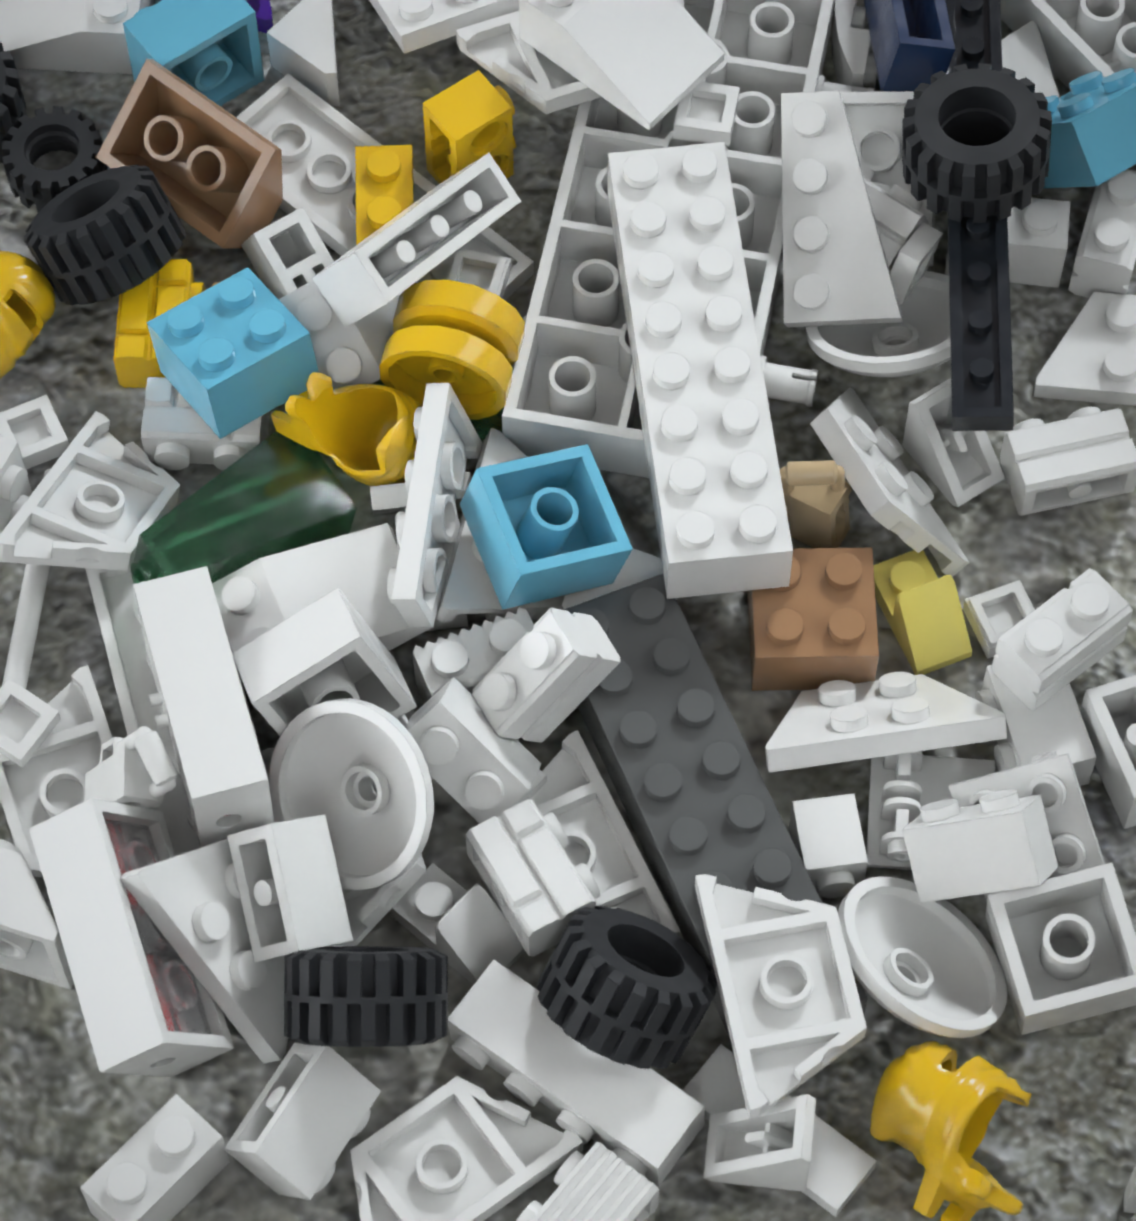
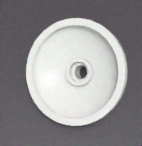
M925 272V275L904 302L899 304L904 322L806 327L807 340L811 349L820 358L834 367L849 373L872 377L913 375L949 361V276L935 272Z
M341 698L315 704L305 709L288 724L281 734L274 749L269 770V789L275 823L326 814L342 889H372L396 880L409 870L419 858L429 838L434 813V796L431 776L425 758L418 744L402 723L393 715L372 703L358 699ZM373 781H374V783H375V785H376L377 794L375 793V791H374V789H373V785H372V782H373Z
M883 876L872 877L859 882L842 900L838 916L853 974L870 996L889 1013L923 1032L952 1038H968L980 1035L1000 1018L1007 1001V985L1001 964L992 947L978 928L947 900L920 903L915 883L900 878Z

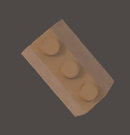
M146 59L96 158L111 169L128 165H145L149 167L155 174L178 217L221 248L243 249L241 245L253 233L270 225L283 201L282 150L153 59Z

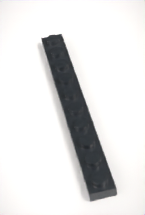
M945 0L955 51L946 74L953 73V66L966 64L968 69L979 68V63L992 64L991 70L1001 71L1003 67L1000 0ZM969 140L960 142L962 144L970 146H984L993 144L981 140ZM996 215L987 216L986 223H974V217H963L961 222L948 219L952 431L1013 430L1014 401L1008 219L999 220Z

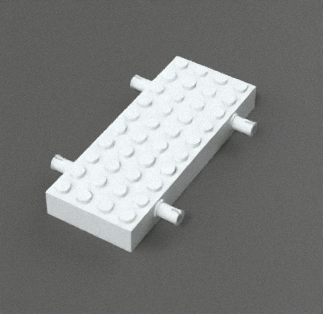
M678 0L724 52V61L702 82L740 87L730 147H725L767 398L800 403L812 407L818 370L767 363V357L764 356L783 265L781 93L839 90L840 92H874V88L825 82V76L822 73L832 30L835 0ZM603 97L579 104L528 313L523 318L525 322V335L518 360L515 362L512 383L502 414L503 435L527 457L588 444L598 469L649 478L607 195L608 153L706 144L673 138L678 104L650 130L643 127Z

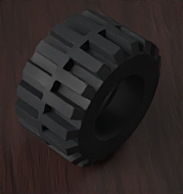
M979 63V68L968 69L966 64L953 66V73L946 74L941 70L931 75V84L920 83L914 90V99L907 100L904 108V118L902 119L903 176L905 183L911 184V194L917 201L927 199V209L931 212L939 214L941 211H946L949 213L948 219L961 222L963 217H974V223H986L987 216L996 215L1001 220L1011 216V208L1013 207L1023 210L1031 204L1032 195H1039L1044 188L1045 177H1048L1052 128L1051 111L1047 110L1048 101L1042 92L1035 93V84L1027 77L1020 80L1016 79V71L1005 67L1001 71L991 70L992 64ZM969 140H981L993 144L984 146H970L962 144L960 142Z
M128 165L94 174L61 192L33 218L25 231L24 240L46 278L50 281L58 299L67 305H85L120 295L153 276L178 252L182 246V241L185 239L186 232L153 171L145 165Z
M595 906L594 909L582 908L578 910L577 914L572 915L538 980L537 989L540 991L538 994L540 1004L548 1010L546 1014L550 1019L560 1026L564 1033L590 1051L623 1065L629 1064L642 1069H649L650 1066L662 1069L669 1067L670 1063L676 1064L681 1059L716 995L717 981L716 977L710 972L712 968L707 961L698 954V951L672 930L652 919L628 910Z
M337 946L299 950V952H293L284 956V1036L297 1043L333 1047H394L430 1044L448 1035V956L435 949L398 946Z

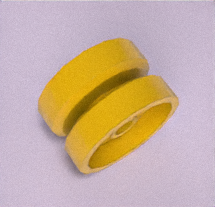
M424 280L412 284L399 297L393 318V334L386 341L379 365L380 379L385 386L400 390L421 404L424 401L426 383H450L470 420L494 416L505 406L512 383V365L519 357L525 335V322L515 307L499 295L476 285L453 280Z

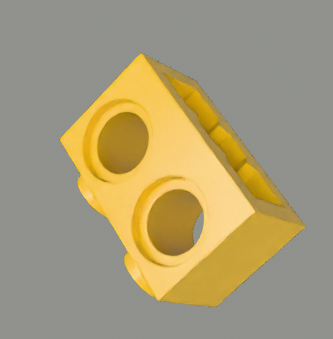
M478 70L422 103L427 171L439 184L488 153L491 154L506 179L514 175L513 149L516 148V141L513 136L512 116L515 115V107L504 88L499 85L494 87Z

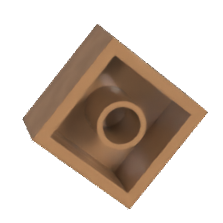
M872 547L793 548L788 587L748 591L752 691L818 689L825 682L834 680H845L853 684L875 681L879 647Z

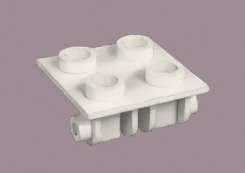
M921 751L871 758L866 848L867 867L912 870L902 829L921 814L920 808L922 806L940 800L953 799L949 785L995 773V760L923 755Z
M1056 751L1042 753L1032 758L1033 763L949 785L952 798L957 800L959 807L980 804L979 799L982 796L1002 790H1017L1019 798L1041 794L1058 868L1047 879L1105 864L1069 753L1057 756ZM993 893L984 894V895H985V898H986V901H987L988 895H989V894H993Z

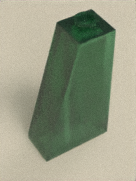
M275 431L139 535L134 562L130 568L133 583L136 584L207 566L211 582L214 583L259 558L349 534L357 506L317 451L309 449Z

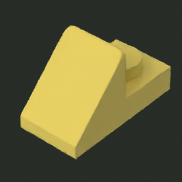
M913 550L873 565L875 598L915 675H924L972 656V647L955 581L951 575L938 578L924 550L920 553Z

